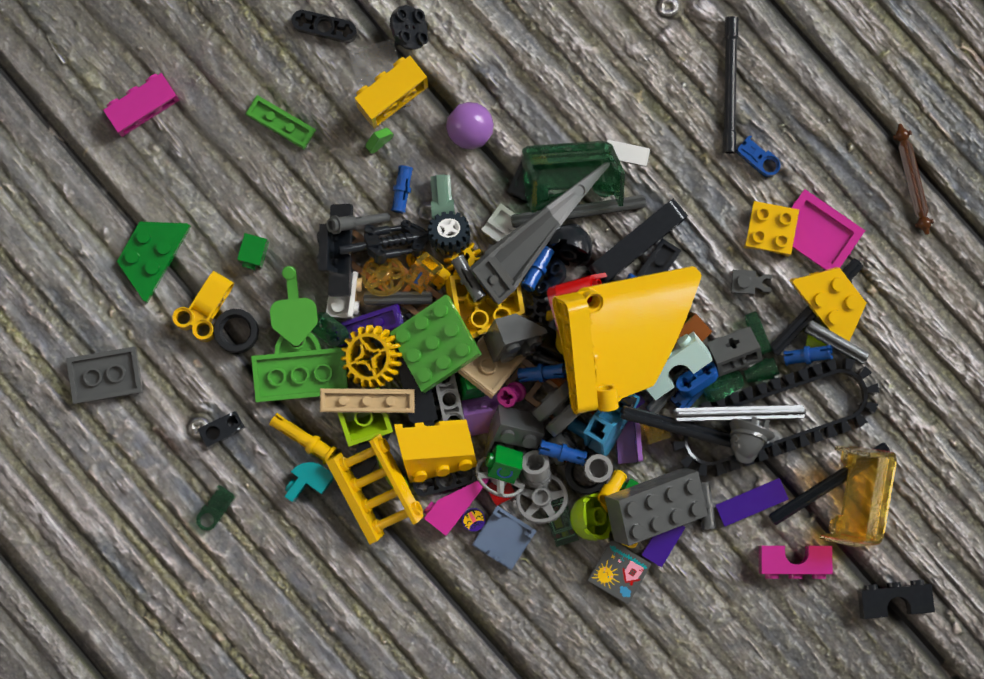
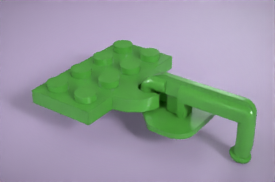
M293 266L283 268L282 276L287 281L288 299L278 300L270 308L271 326L281 335L275 345V353L251 356L255 401L264 402L320 396V388L349 389L347 370L342 368L346 361L340 359L342 356H345V352L341 350L342 347L321 349L319 340L311 333L318 323L316 304L309 298H299L296 268Z

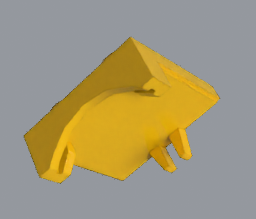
M753 201L744 248L764 250L789 257L792 253L799 209Z

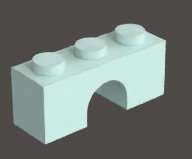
M694 331L678 339L656 383L646 389L655 400L674 388L672 377L669 375V371L674 366L684 365L694 374L713 361L710 351Z

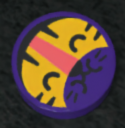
M477 508L465 511L462 516L463 526L472 532L482 529L485 524L483 512Z

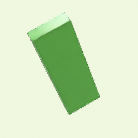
M258 95L245 113L247 117L303 150L306 149L316 132L315 128Z

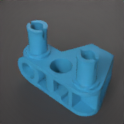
M636 394L629 395L628 397L634 396L637 398L634 408H636L640 397ZM618 402L619 408L614 411H597L588 425L575 418L568 425L567 430L583 438L584 444L590 449L607 456L628 422L620 418V410L625 405L621 406ZM603 425H606V426L604 427L603 431H602V432L605 433V435H603L602 433H600V431H601Z

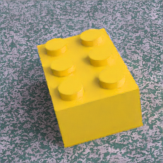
M408 56L406 59L401 57L393 64V69L387 73L383 71L374 79L376 82L369 87L365 85L356 92V106L374 129L428 88L427 76L411 56Z

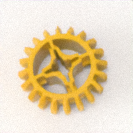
M367 325L366 329L359 327L358 333L356 331L351 332L352 339L346 338L344 340L348 347H342L341 349L343 352H346V356L340 358L347 363L342 368L350 370L347 377H354L353 383L359 384L361 382L362 387L370 386L371 388H376L377 385L385 386L386 381L391 382L393 380L391 374L397 375L399 373L395 367L402 365V362L397 361L398 357H402V353L397 352V349L401 347L400 343L394 344L396 336H389L390 330L384 329L382 331V326L374 328L373 325ZM370 337L380 341L384 348H377L375 343L371 342ZM359 347H360V348H361V353H360V355L357 357V355H358V350H359ZM372 353H378L374 355V357H372L371 360H366L370 358V356H372ZM386 356V362H385V365H384V367H383L382 361H383L384 357ZM360 365H366L369 371H372L373 376L365 373Z

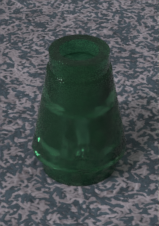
M766 357L747 370H744L748 384L775 379V376L780 375L773 357L769 359Z

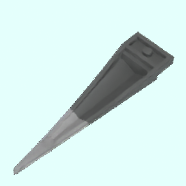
M610 163L602 164L486 250L484 255L469 268L495 304H501L516 290L555 231L563 224L581 199L606 171Z

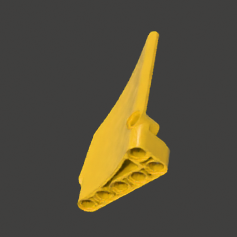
M690 266L583 287L578 292L553 297L552 305L563 350L570 404L574 414L577 415L597 409L603 412L614 411L619 408L618 402L622 398L650 388L656 383L683 328L702 275L696 267ZM593 296L591 303L588 304V298Z

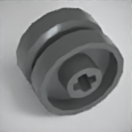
M567 380L558 388L555 387L540 401L541 404L531 413L539 422L545 421L551 414L554 416L546 425V430L553 437L558 435L580 415L574 414L568 400L570 397Z

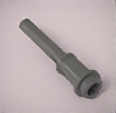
M381 213L360 217L353 215L338 217L334 215L327 220L326 226L329 232L339 234L344 230H354L357 226L389 222L390 214Z

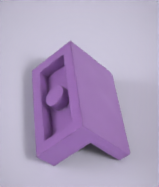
M497 394L492 399L485 396L461 401L470 436L488 433L490 421L498 405H501L497 400Z
M628 421L617 439L618 464L643 461L639 423Z

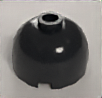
M577 224L560 226L546 245L554 251L553 256L558 257L566 266L570 265L569 262L577 263L576 267L587 265L590 262L593 248L591 237Z

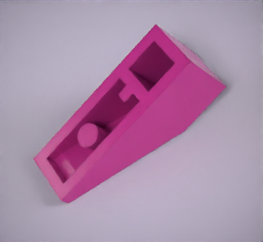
M482 478V481L487 484L489 479ZM476 481L439 499L436 503L431 501L424 510L426 514L424 519L447 536L483 489L479 481Z

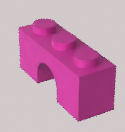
M758 546L759 574H765V579H779V574H788V579H803V574H812V579H826V574H833L832 546H805V557L798 564H792L787 560L785 546Z

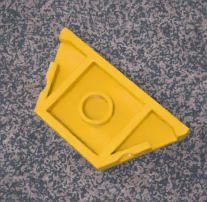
M834 267L823 272H814L807 276L791 278L789 280L826 329L850 342L867 302L839 267Z

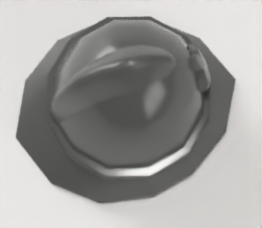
M733 418L729 423L731 429V450L740 463L749 464L753 462L762 447L768 441L775 438L772 431L745 420Z

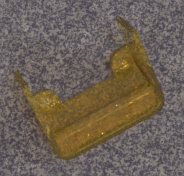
M835 445V450L842 452L841 463H843L844 468L849 470L841 514L831 519L829 523L830 534H821L820 539L852 547L878 545L882 542L885 533L897 461L896 454L894 452L857 446Z

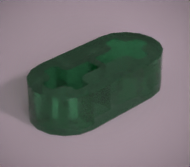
M754 311L744 315L747 327H751L761 347L762 355L770 353L771 346L757 312Z
M318 312V319L321 320L318 321L312 332L333 347L345 344L344 340L349 338L347 328L328 313Z
M733 371L717 378L714 383L703 389L706 400L710 402L719 401L744 386L742 374L739 371Z

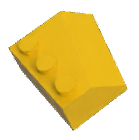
M459 275L449 276L445 281L447 295L450 296L473 339L486 333L497 318L512 314L520 316L525 314L520 284L514 292L498 305L493 302L485 290L484 292L487 296L477 302H473L465 285H461Z
M466 419L439 421L434 426H424V422L415 423L414 427L403 428L402 424H394L410 483L423 482L426 479L437 476L444 477L449 473L468 471L476 467L477 460Z

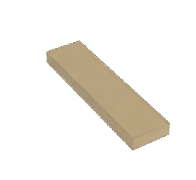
M320 388V412L415 413V389Z

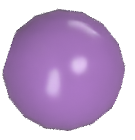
M473 102L459 104L448 116L446 124L448 136L453 143L463 149L471 150L482 147L493 134L494 127L489 111L482 105Z

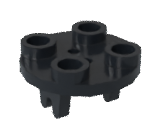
M404 5L397 7L392 12L390 29L396 40L394 41L395 46L400 45L404 49L416 50L428 43L429 36L425 14L421 9Z
M551 257L546 266L547 271L545 275L541 276L535 290L529 292L533 297L539 299L548 297V288L561 284L566 279L565 264L558 257Z

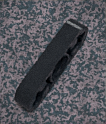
M298 10L292 16L293 27L301 33L342 43H351L357 37L356 26L348 20L306 10ZM302 16H305L306 21L313 23V18H316L314 21V30L311 29L312 26L308 23H304L303 26H299V22L297 21V19H301ZM328 21L331 24L330 30L327 32L319 31V23ZM335 23L338 24L337 27L341 30H345L346 27H349L352 34H348L347 37H344L343 32L336 30V35H333L335 31Z
M476 467L470 469L475 470L472 480L462 477L460 478L462 483L456 484L457 478L453 472L449 473L453 477V482L450 486H442L439 481L440 477L437 476L436 484L439 487L438 490H434L433 485L427 487V492L423 493L422 489H417V485H420V482H414L413 489L419 496L425 497L470 485L478 480ZM431 478L425 480L426 483L433 481Z

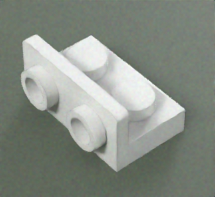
M353 271L351 296L330 297L328 295L326 317L350 320L354 318V314H359L360 301H356L357 292L362 291L363 278H359L358 272Z

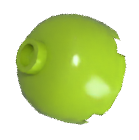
M599 493L581 497L574 503L570 512V521L574 532L579 537L588 541L607 539L610 531H612L609 515L597 499Z

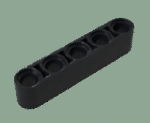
M674 198L671 199L596 260L587 270L591 275L606 273L607 277L600 280L602 284L608 283L688 217L687 213Z

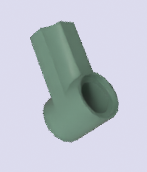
M450 175L431 176L432 219L435 220V215L441 216V212L444 211L446 214H449V211H453L455 214Z

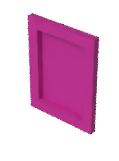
M806 189L803 190L792 206L794 209H799L792 248L824 270L834 267L840 268L866 230Z

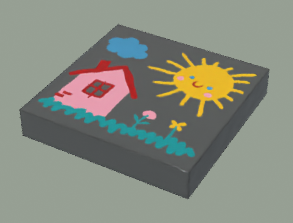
M611 540L589 576L588 581L624 603L629 604L651 563Z

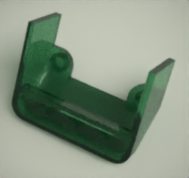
M605 141L524 147L522 149L524 187L531 212H536L537 202H541L548 197V190L570 189L606 162L610 163V166L595 182L592 189L600 197L614 195L618 206H623L625 172L612 144Z

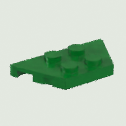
M139 222L118 258L117 263L146 303L149 302L189 232L191 225L188 223Z

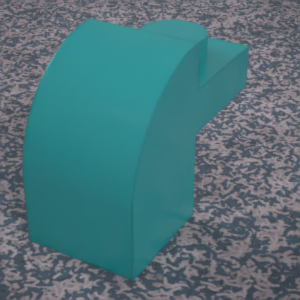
M302 463L291 471L298 479L296 481L292 479L285 488L287 494L284 497L291 502H295L307 484L320 494H324L335 478L330 470L318 463Z

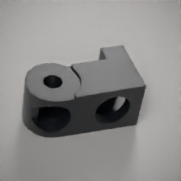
M234 411L197 430L209 450L218 443L228 439V437L242 431L245 426L237 411Z

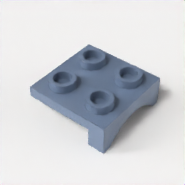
M497 505L472 545L512 570L537 531Z

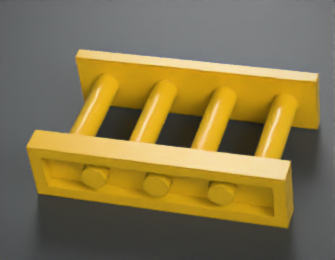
M381 434L376 435L369 441L372 446L349 458L344 457L342 452L326 461L369 545L377 542L384 535V528L408 517L414 525L424 516L421 504L412 495L390 453V446L387 440ZM376 455L382 468L359 479L355 478L351 467ZM385 476L389 478L393 489L369 500L365 498L362 487ZM399 497L404 507L403 510L384 519H376L372 511L374 507Z

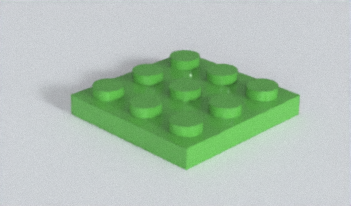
M444 295L390 332V335L396 336L395 344L400 343L401 347L398 350L402 353V357L421 392L424 393L482 355L448 295Z

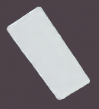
M607 140L604 157L647 166L650 149Z

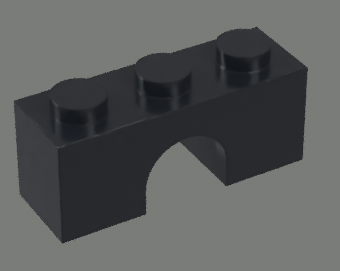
M924 579L911 580L910 585L901 586V582L887 583L886 588H878V584L863 585L864 590H857L861 619L888 617V603L895 597H900L905 602L907 614L935 612L932 584H925Z

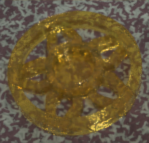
M373 258L366 261L361 276L363 285L370 293L377 296H389L401 289L405 281V270L397 258L387 259L389 262L387 266H383V264L378 266ZM392 262L395 263L398 267L391 268ZM369 267H374L376 270L373 271ZM366 272H368L370 275H372V276H370V278H369L367 281H366ZM401 278L399 283L394 287L393 280ZM379 285H382V288L385 291H379L374 288L379 287Z

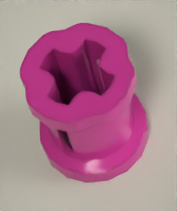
M517 381L509 383L507 387L499 390L497 394L498 402L506 408L514 406L516 402H520L525 398V387Z

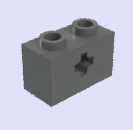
M751 327L738 329L729 335L715 338L707 343L712 362L717 368L719 377L762 361L761 347Z

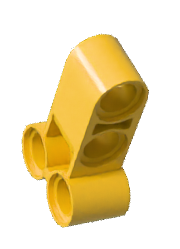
M213 271L190 307H180L174 311L172 315L174 324L181 330L192 329L194 336L201 342L211 341L214 338V326L211 322L230 294L234 282ZM184 313L189 314V322L180 324L179 317ZM203 325L210 327V331L206 336L198 334L199 328Z

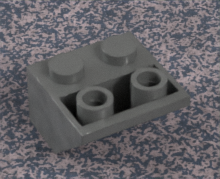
M512 314L495 319L483 338L493 363L498 361L506 363L513 360L516 356L523 355V357L533 355L538 346L542 344L548 332L546 328L518 314Z
M498 405L490 421L484 457H487L489 452L492 453L496 445L521 451L523 456L527 452L537 450L545 434L543 421L539 422L531 414L532 412Z

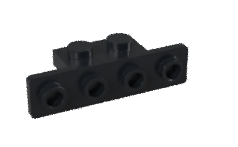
M331 205L330 217L334 215L338 217L353 215V205ZM319 224V231L317 233V241L319 243L317 265L319 271L329 273L328 295L330 297L351 296L352 253L339 255L338 246L352 244L353 230H344L339 234H333L328 231L326 224Z

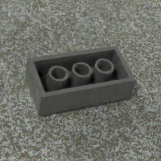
M680 468L605 496L614 541L627 546L708 516L699 472L687 468Z

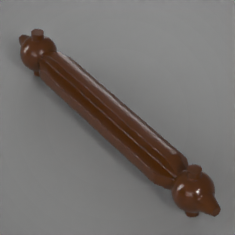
M898 124V130L896 135H893V138L900 141L899 152L914 212L919 218L915 227L920 228L925 235H928L929 228L934 223V220L927 217L928 206L913 146L908 140L912 132L905 129L902 124Z

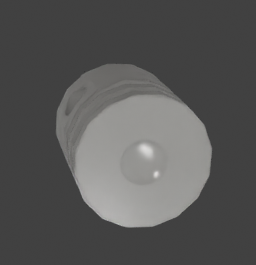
M532 450L523 456L522 471L526 484L533 488H542L550 483L552 472L548 456L539 455L538 450Z
M596 454L586 460L583 472L589 481L601 483L611 476L613 465L608 457Z

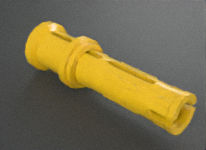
M276 413L269 423L270 426L302 445L307 454L310 455L312 453L321 459L324 465H327L326 461L334 456L337 450L335 446L330 447L321 441V437L318 435L312 436L279 413Z

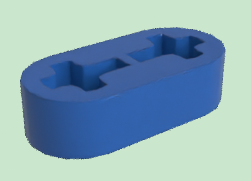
M710 362L694 374L691 370H688L676 381L679 393L683 397L696 395L717 380V368L713 362ZM705 370H707L708 372H711V373H710L709 375H707V374H705V373H703V372H704ZM684 384H691V387L687 388L686 386H684Z

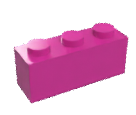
M162 73L151 75L145 80V84L129 89L126 92V96L110 101L107 104V108L103 110L121 137L180 101Z

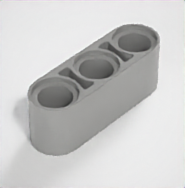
M452 374L448 383L436 385L443 421H448L453 416L464 420L455 374ZM453 394L456 397L455 404L446 406L443 403L444 396Z

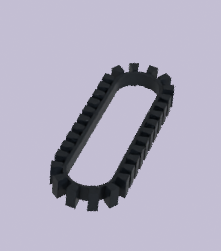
M834 358L822 363L827 373L823 374L821 363L809 367L814 376L810 379L807 368L795 372L800 380L798 383H795L794 373L792 372L781 377L786 387L781 388L780 377L768 381L772 389L771 392L767 393L766 382L755 385L754 388L759 396L754 398L752 386L740 391L745 401L739 402L738 391L728 394L727 398L731 405L727 407H739L833 374L848 375L860 386L862 399L860 406L853 414L767 443L756 457L757 462L769 459L764 448L769 447L772 458L783 454L778 443L783 442L784 453L797 449L791 440L797 437L798 448L810 445L805 434H811L813 444L825 440L819 431L820 429L824 428L825 437L828 439L838 435L833 426L834 424L838 423L839 434L852 430L847 422L849 419L853 420L856 429L866 424L868 421L860 413L864 409L868 413L873 414L878 407L877 403L867 402L868 394L880 393L878 383L866 387L863 381L872 372L866 366L862 367L858 374L851 371L855 360L849 358L843 359L842 369H836ZM724 396L713 400L716 407H726ZM707 401L699 404V406L711 407V403ZM683 435V441L671 442L673 452L682 448L685 449L688 456L679 461L684 468H688L692 461L699 464L697 469L699 476L706 477L707 466L713 465L715 476L727 473L722 464L728 461L729 472L741 468L735 455L714 462L700 460L691 452L688 445V436ZM753 461L749 464L743 463V467L754 464L755 462Z

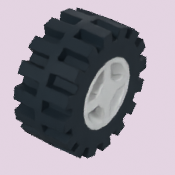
M445 211L441 212V216L435 215V220L431 219L428 226L431 247L435 248L437 253L441 251L442 255L449 253V256L453 255V252L459 254L461 249L465 250L470 243V227L464 216L461 217V214L458 212L455 215L453 211H449V214H446Z

